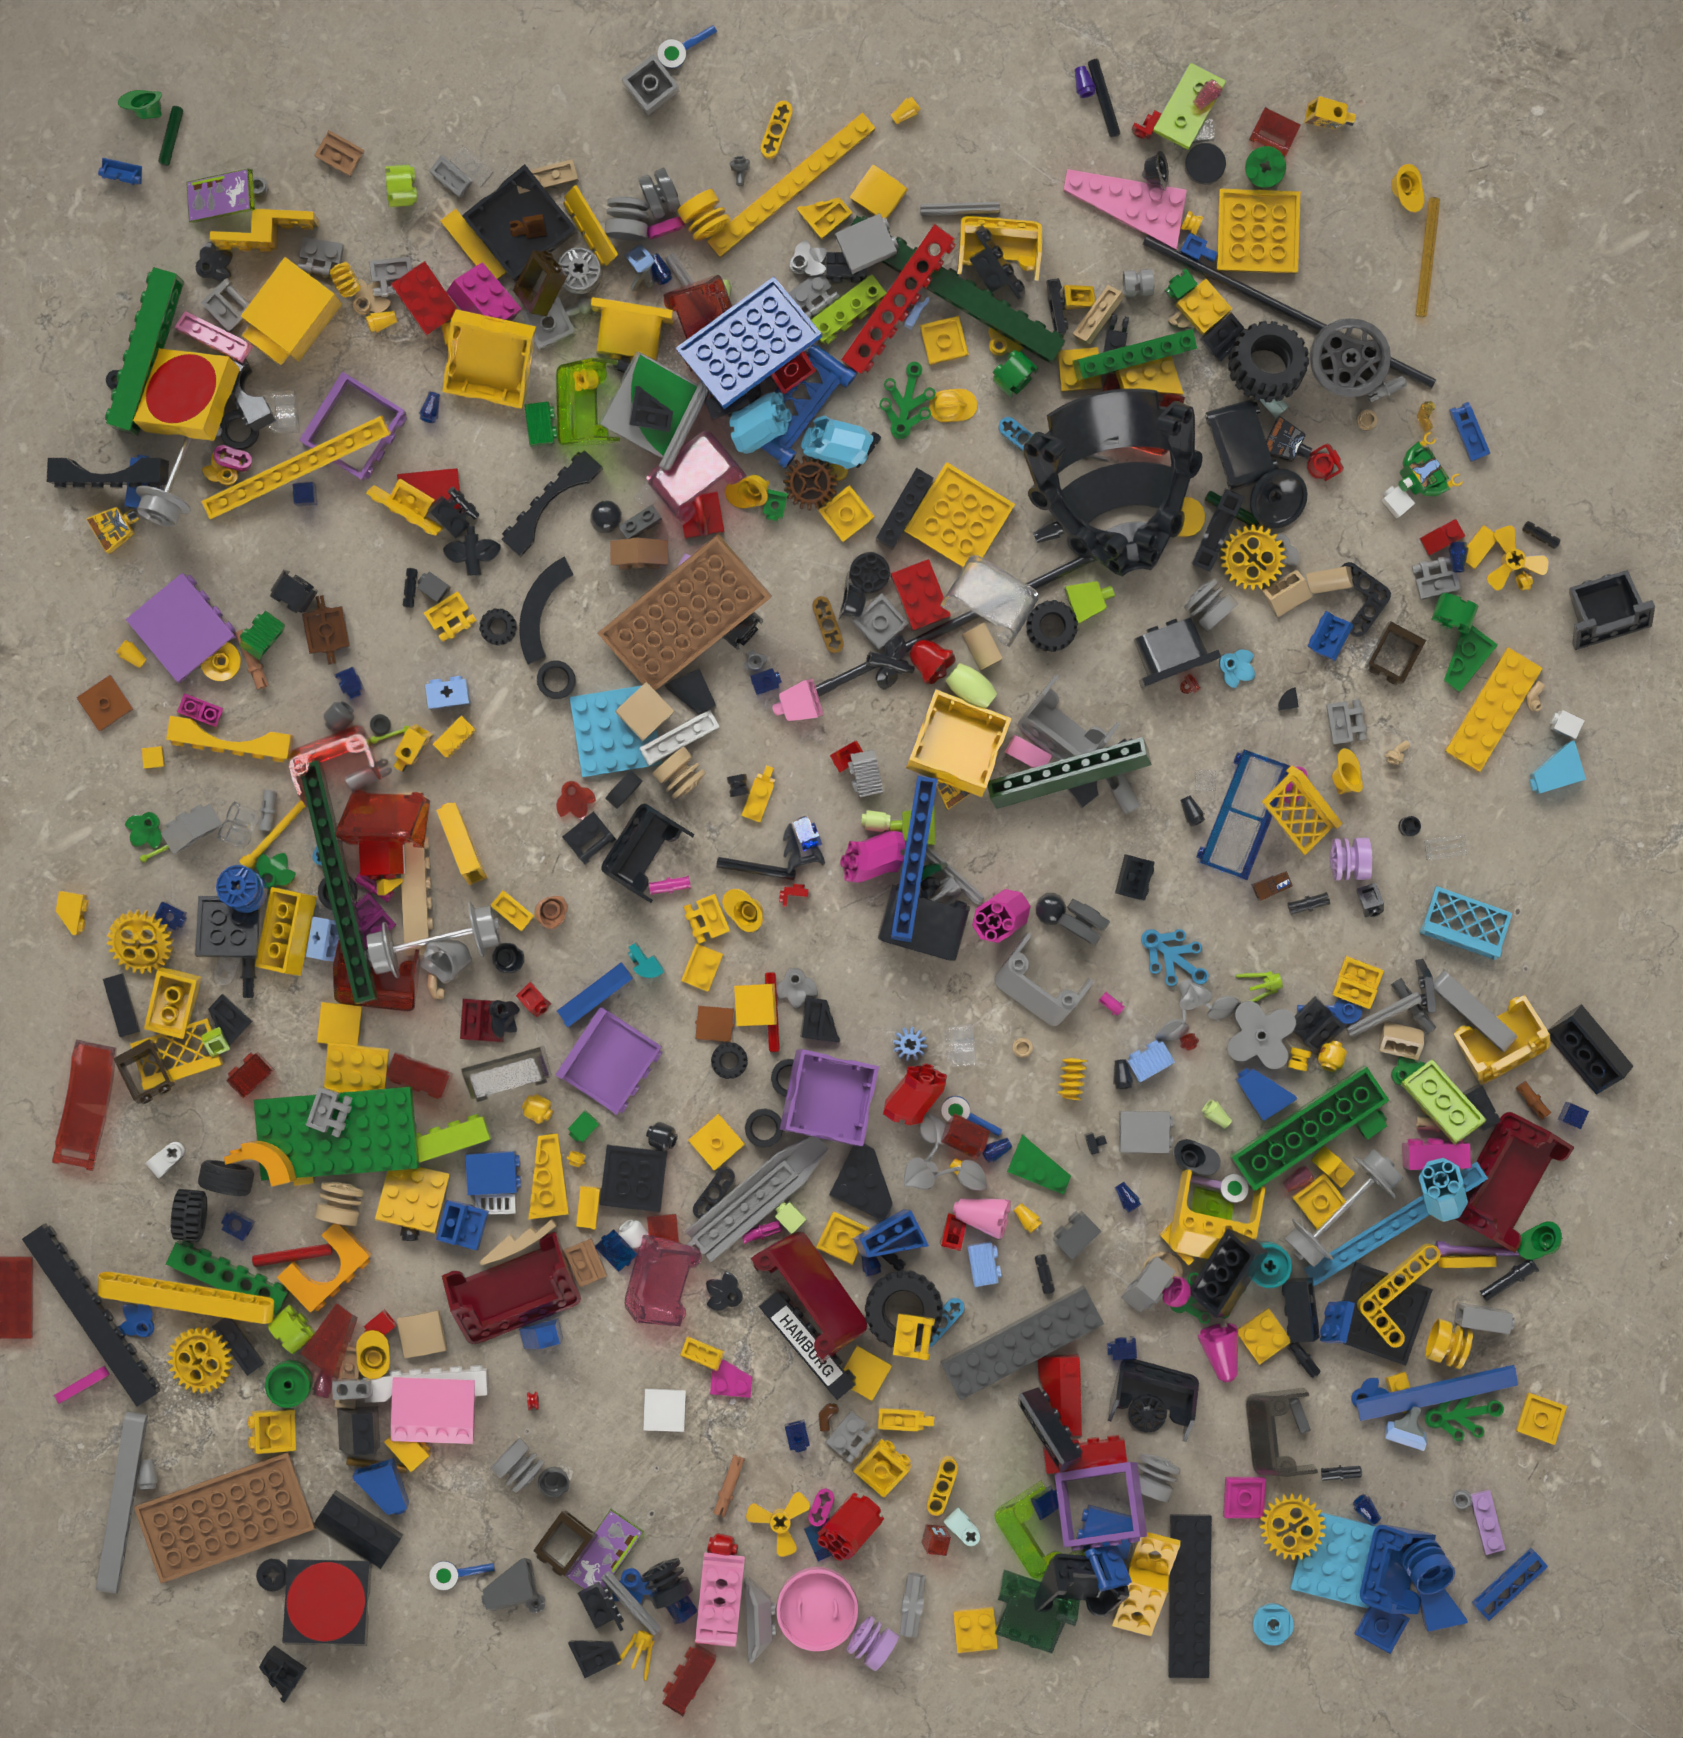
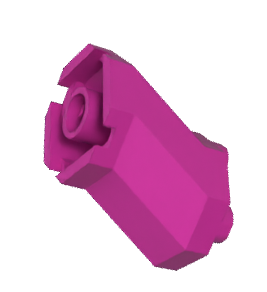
M888 831L861 842L849 841L845 855H842L840 865L844 871V880L861 883L887 872H898L904 861V855H900L901 849H905L903 833Z
M1004 889L975 909L972 926L980 939L999 943L1027 923L1031 906L1022 892Z

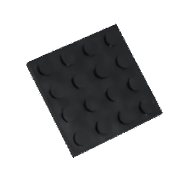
M1355 1261L1342 1301L1355 1303L1347 1341L1343 1344L1406 1366L1433 1289L1413 1282L1382 1308L1403 1332L1405 1337L1404 1343L1400 1347H1391L1357 1308L1358 1300L1389 1273ZM1396 1276L1394 1278L1395 1285L1403 1282L1401 1277ZM1387 1288L1380 1289L1378 1293L1380 1298L1387 1296ZM1366 1301L1363 1304L1364 1311L1371 1310L1372 1302ZM1383 1316L1379 1317L1376 1321V1325L1380 1327L1385 1324V1317ZM1391 1333L1389 1337L1390 1342L1397 1341L1398 1333Z

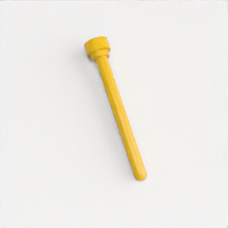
M304 796L251 854L243 855L239 860L242 865L251 870L256 867L257 858L306 807V797Z

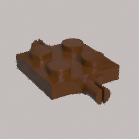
M324 595L316 596L318 609L302 614L309 654L326 653L328 665L336 664L334 651L350 647L344 610L342 606L326 607Z

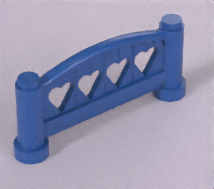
M812 344L806 354L809 355V360L814 368L818 369L823 384L807 383L805 380L799 383L806 386L811 400L795 399L792 397V393L797 390L798 385L783 395L784 404L787 400H792L798 416L791 415L792 419L788 421L789 426L786 434L777 436L760 447L778 460V464L784 469L790 465L797 454L791 447L839 384L847 388L858 374L855 369L846 367L818 345ZM777 387V389L774 391L775 393H779V392L782 393V392L778 389V387Z

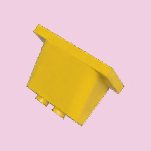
M592 297L591 307L593 312L601 313L596 353L610 355V359L622 360V357L629 358L631 362L635 353L640 352L657 361L663 323L673 325V310Z

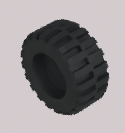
M1261 321L1258 326L1256 323L1249 325L1248 329H1244L1239 337L1236 338L1228 358V370L1231 372V380L1236 381V388L1238 390L1242 389L1245 396L1249 397L1251 395L1256 401L1264 399L1265 402L1271 403L1275 399L1278 402L1283 400L1284 396L1286 398L1290 397L1299 388L1309 365V358L1307 357L1309 352L1308 348L1304 347L1305 342L1303 338H1298V333L1294 329L1291 331L1288 329L1289 326L1285 324L1282 326L1278 325V322L1271 321L1270 324H1267V321ZM1259 350L1271 351L1283 360L1286 370L1280 373L1264 372L1254 364L1251 354Z
M911 1270L891 1272L880 1278L870 1290L865 1304L866 1323H868L869 1330L877 1337V1340L887 1344V1347H894L897 1327L888 1321L885 1315V1304L888 1298L898 1291L914 1293L923 1305L922 1317L935 1319L931 1330L930 1338H932L939 1328L943 1315V1302L934 1283L930 1282L926 1276ZM918 1323L915 1348L921 1345L924 1324Z

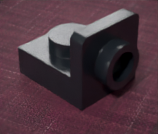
M1376 883L1357 888L1364 917H1376L1384 912V902Z

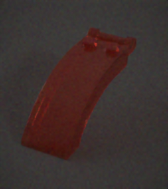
M76 1039L71 1057L68 1090L55 1141L56 1147L52 1163H64L84 1167L89 1171L94 1170L112 1092L116 1064L113 1058L117 1054L116 1047ZM62 1150L89 1154V1158L85 1160L62 1155Z

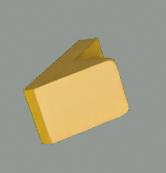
M1323 1146L1311 1159L1340 1188L1355 1174L1326 1146Z

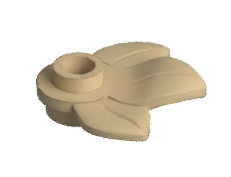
M358 280L361 289L354 295L355 299L353 301V308L356 313L360 315H367L370 312L379 313L385 311L390 306L391 301L387 298L373 296V288H379L380 282H373L367 286L364 280ZM362 302L367 303L365 308H360Z

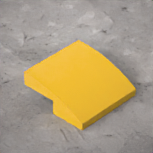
M872 165L851 194L850 199L867 209L870 214L875 216L880 213L882 219L885 217L888 219L908 191V188L880 168Z
M1345 956L1332 995L1371 1009L1384 970Z

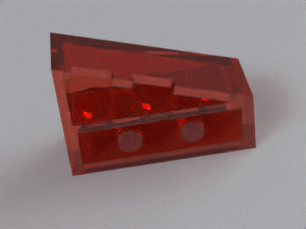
M395 1052L386 1076L390 1077L389 1081L399 1085L405 1083L409 1087L412 1086V1090L418 1092L422 1090L427 1092L428 1096L439 1099L446 1095L454 1073Z
M336 1303L300 1354L331 1377L338 1379L342 1362L346 1356L345 1352L358 1317L342 1305Z
M697 1643L693 1648L690 1646L684 1655L686 1660L682 1665L678 1664L673 1672L675 1675L672 1682L668 1681L662 1690L664 1692L662 1704L682 1717L686 1712V1707L691 1699H694L696 1691L701 1683L704 1682L717 1657Z

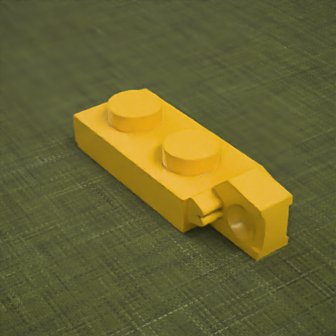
M766 765L763 775L758 773L741 816L761 822L774 787L775 779L771 778L774 770L773 767Z
M879 1408L878 1429L918 1431L924 1430V1426H934L935 1417L924 1416V1411Z

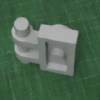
M303 237L300 258L307 259V263H298V267L309 275L317 274L323 275V278H330L332 264L341 263L344 244ZM314 261L325 262V266H314Z
M410 257L369 261L371 281L380 282L379 288H373V296L388 297V295L396 294L391 286L387 287V281L397 280L412 269Z
M824 274L811 276L788 293L801 309L807 307L809 311L805 314L810 320L840 298L837 292L830 296L827 294L832 285ZM821 296L823 301L814 306L811 302Z
M1442 556L1438 557L1437 560L1430 562L1422 561L1418 565L1412 566L1414 574L1421 572L1423 578L1415 580L1420 599L1460 590L1456 570H1447V566L1453 564L1452 556L1447 558ZM1440 569V574L1430 576L1429 570Z
M1360 699L1352 700V709H1348L1347 701L1326 705L1332 744L1354 741L1352 733H1358L1359 740L1367 739L1365 732L1367 731V725H1364L1362 714L1364 713V707H1361ZM1349 715H1355V727H1351Z
M322 1086L319 1087L306 1126L324 1133L331 1126L334 1127L332 1135L340 1137L341 1131L344 1130L346 1125L344 1122L347 1113L351 1111L352 1106L350 1105L353 1098L345 1096L343 1103L338 1102L340 1093ZM335 1109L340 1110L337 1120L332 1119Z
M851 1410L826 1440V1443L840 1455L847 1449L851 1454L846 1460L853 1464L856 1459H860L863 1455L862 1452L868 1444L871 1445L873 1443V1438L878 1432L873 1428L868 1433L863 1431L867 1423ZM857 1436H860L862 1440L854 1447L851 1443Z

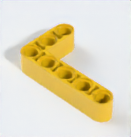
M1427 1243L1418 1248L1357 1302V1308L1391 1347H1400L1404 1343L1405 1337L1403 1332L1382 1308L1440 1259V1250L1433 1244ZM1433 1248L1434 1256L1427 1259L1425 1256L1426 1250ZM1417 1261L1419 1264L1418 1269L1415 1272H1411L1410 1264ZM1397 1275H1402L1403 1282L1395 1285L1394 1278ZM1387 1288V1296L1380 1298L1378 1294L1380 1289ZM1366 1301L1372 1302V1308L1369 1311H1364L1363 1304ZM1383 1316L1385 1317V1324L1379 1327L1376 1325V1321L1379 1317ZM1397 1332L1399 1335L1397 1341L1390 1342L1389 1337L1391 1333Z

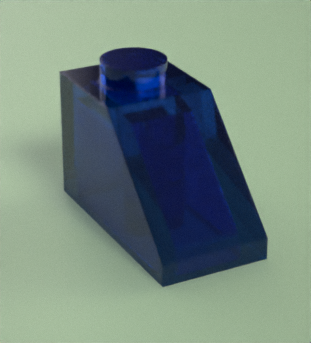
M1051 1485L1029 1495L1039 1520H1043L1059 1509L1057 1489L1053 1490Z

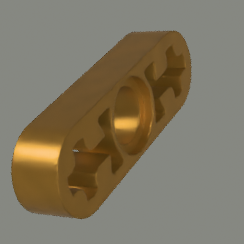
M819 596L813 601L812 608L825 646L829 652L839 653L844 647V641L831 603L828 598ZM819 600L827 603L825 612L826 614L830 612L831 616L827 615L819 619L818 615H822L821 609H816ZM826 619L834 622V628L830 631L822 627V623ZM837 631L838 635H834V638L841 643L838 645V649L835 650L834 647L829 646L832 640L830 636L826 638L825 634H832Z

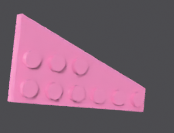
M1067 169L1063 191L1177 250L1187 190L1166 186V191H1164L1161 185Z

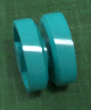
M1270 1241L1259 1242L1269 1253L1252 1280L1261 1287L1276 1288L1284 1284L1290 1277L1292 1271L1291 1258L1288 1252L1278 1244ZM1269 1260L1271 1262L1270 1267L1266 1268L1264 1264L1268 1263Z

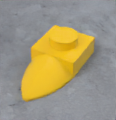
M1402 1371L1385 1377L1389 1393L1410 1388L1406 1372Z

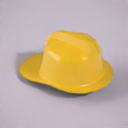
M1405 164L1399 168L1397 174L1393 177L1391 189L1393 194L1400 199L1405 209L1410 212H1418L1423 208L1425 202L1421 174L1414 165Z
M949 389L937 392L935 398L929 401V409L933 418L939 422H956L970 419L975 414L978 403L973 393L966 389Z
M749 475L742 479L733 480L726 485L725 496L729 503L738 508L764 505L768 499L769 480H764L758 475Z
M1346 748L1339 751L1338 766L1332 773V780L1338 794L1351 791L1359 793L1363 789L1359 761L1356 755Z
M731 889L724 894L722 900L723 908L742 930L754 932L761 927L763 907L758 900L751 898L745 891L740 889Z
M370 1330L360 1335L356 1345L358 1370L366 1378H381L388 1371L390 1364L388 1340L379 1331Z

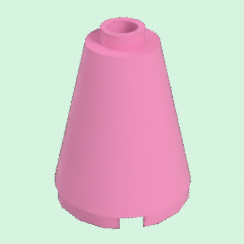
M960 1199L959 1202L954 1204L953 1214H956V1219L996 1239H1001L1008 1224L1007 1215L1010 1213L1011 1200Z

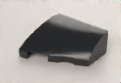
M700 669L665 684L667 690L697 714L716 707Z
M275 1645L266 1653L259 1666L262 1673L268 1677L272 1688L276 1686L282 1695L280 1700L283 1703L287 1701L307 1669Z

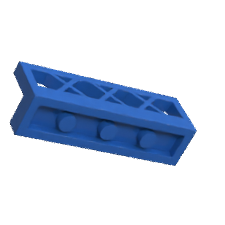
M621 962L559 1008L557 1012L568 1028L631 981L633 976Z
M1530 1548L1472 1601L1473 1605L1490 1621L1538 1577L1548 1565ZM1536 1561L1541 1564L1536 1571H1528V1568ZM1524 1574V1582L1520 1585L1513 1584L1520 1575ZM1509 1587V1595L1506 1598H1498ZM1494 1601V1609L1487 1614L1484 1609Z

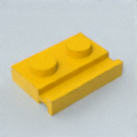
M696 943L681 981L709 992L723 954Z

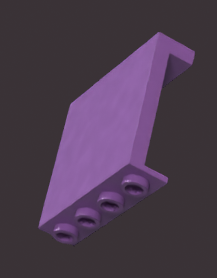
M184 573L177 576L126 618V621L178 683L186 680L187 675L232 638H237L234 634L236 629L229 621L227 623L224 622L221 618L223 613L217 606L212 607L208 602L210 600L209 596L203 590L199 591L195 585L198 583L190 574L186 576Z
M601 1006L555 1075L566 1080L617 1115L618 1112H624L629 1104L626 1100L630 1095L634 1096L640 1088L637 1085L640 1079H646L652 1070L649 1068L652 1061L657 1062L663 1052L660 1051L662 1046Z

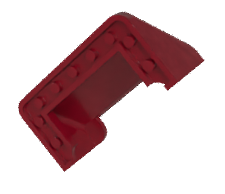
M1506 1112L1501 1116V1122L1495 1126L1476 1161L1488 1179L1466 1192L1468 1203L1461 1216L1455 1220L1516 1253L1522 1241L1520 1233L1513 1229L1552 1158L1557 1161H1565L1572 1153L1574 1146L1513 1112Z
M556 1232L546 1234L540 1239V1249L465 1278L464 1274L460 1271H451L441 1275L450 1312L468 1343H482L580 1303L579 1289Z
M794 1232L750 1258L751 1264L757 1272L759 1270L769 1271L772 1274L779 1269L823 1333L815 1339L814 1348L817 1352L816 1356L821 1363L864 1334L867 1330L868 1325L864 1315L805 1233Z

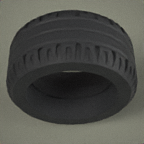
M206 1160L201 1164L198 1184L201 1188L212 1192L232 1196H246L251 1192L254 1172L251 1168L235 1163L225 1165V1161Z

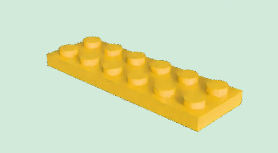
M1507 647L1445 749V752L1474 770L1481 772L1543 668Z

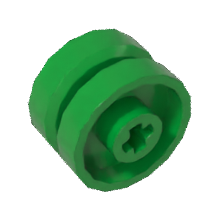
M289 1359L280 1362L270 1370L265 1380L267 1397L272 1403L284 1408L299 1405L309 1396L313 1388V1376L310 1369L298 1360ZM286 1381H290L292 1386L290 1387L289 1384H286Z

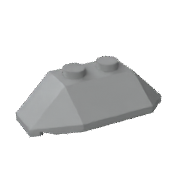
M746 1577L748 1662L753 1663L772 1642V1635H776V1623H772L771 1615H775V1602H771V1596L750 1577Z

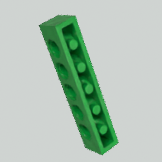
M1193 329L1073 360L1072 363L1077 380H1082L1198 348Z
M179 1240L175 1242L165 1265L220 1290L262 1296L261 1289L267 1288L270 1291L269 1298L274 1300V1315L277 1316L280 1313L290 1292L286 1290L283 1284L279 1282L273 1284L267 1281L268 1278L259 1273L256 1275L251 1274L248 1268L242 1265L236 1267L230 1264L231 1261L225 1257H214L210 1250L205 1248L199 1250L193 1247L194 1244L190 1241ZM188 1254L195 1255V1264H190L187 1261ZM207 1262H211L215 1266L213 1273L206 1270L205 1265ZM225 1271H230L233 1274L232 1281H227L224 1278ZM244 1279L252 1283L250 1290L243 1287L242 1282Z

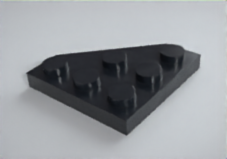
M866 1144L863 1146H852L829 1195L884 1221L893 1203L875 1150Z

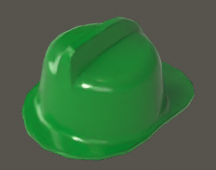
M146 90L130 91L118 99V105L123 109L132 110L140 119L160 118L162 116L160 102L162 93L160 91Z
M1546 1221L1526 1230L1521 1234L1522 1241L1517 1251L1523 1258L1528 1260L1538 1259L1547 1254L1555 1253L1560 1248L1563 1239L1560 1227L1554 1222Z

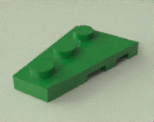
M1473 625L1469 634L1461 632L1444 682L1460 693L1498 644Z
M1023 1134L1021 1135L1007 1172L1064 1195L1071 1175Z

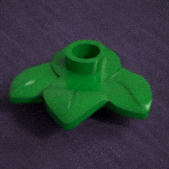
M146 812L142 816L132 815L127 819L125 826L132 830L130 834L132 846L138 847L147 842L153 849H156L160 845L162 840L161 831L158 828L160 819L155 813ZM147 819L151 820V826L146 823Z
M286 853L276 854L271 859L267 855L261 854L257 860L256 868L264 881L267 875L272 877L270 883L266 882L267 889H271V887L276 885H287L296 875V872L287 869L288 859Z
M1400 1056L1397 1066L1391 1072L1392 1081L1397 1085H1401L1402 1081L1424 1066L1425 1063L1415 1062V1059ZM1400 1072L1404 1074L1403 1079L1400 1077Z

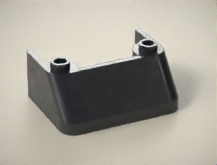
M641 804L635 810L606 856L601 870L631 892L652 903L653 899L643 893L647 889L649 882L648 877L644 874L647 867L665 840L668 842L677 840L682 831L692 838L695 834L648 804Z
M1124 1358L1120 1363L1111 1394L1107 1421H1112L1117 1408H1128L1131 1400H1135L1142 1395H1153L1164 1403L1166 1409L1170 1410L1169 1418L1171 1421L1184 1426L1182 1441L1186 1442L1195 1422L1199 1380L1189 1373L1134 1358ZM1143 1399L1142 1401L1147 1404L1149 1399ZM1152 1400L1151 1405L1155 1406L1157 1401Z

